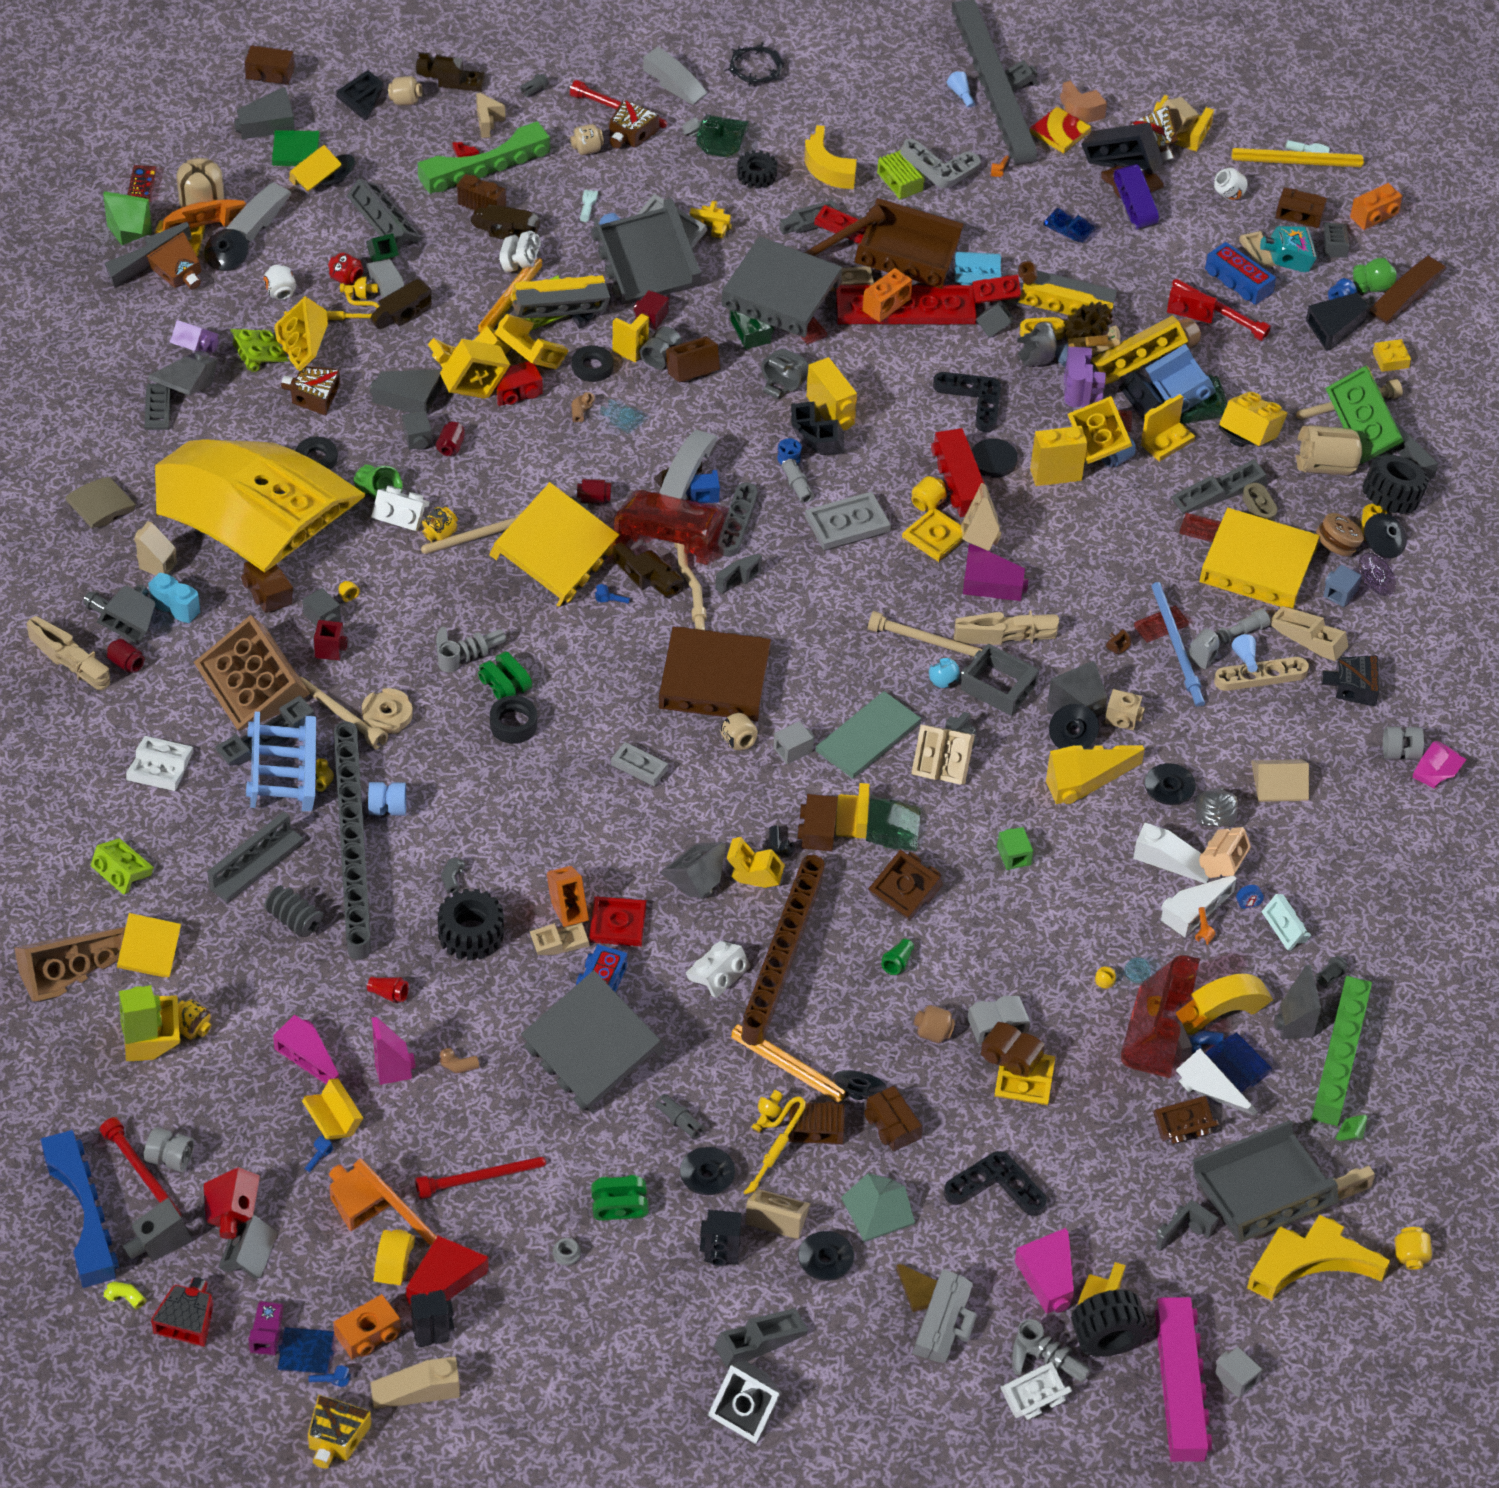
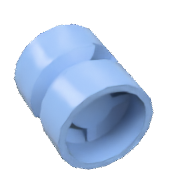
M369 782V815L384 816L386 812H389L391 816H406V783L391 782L389 786H386L384 782Z

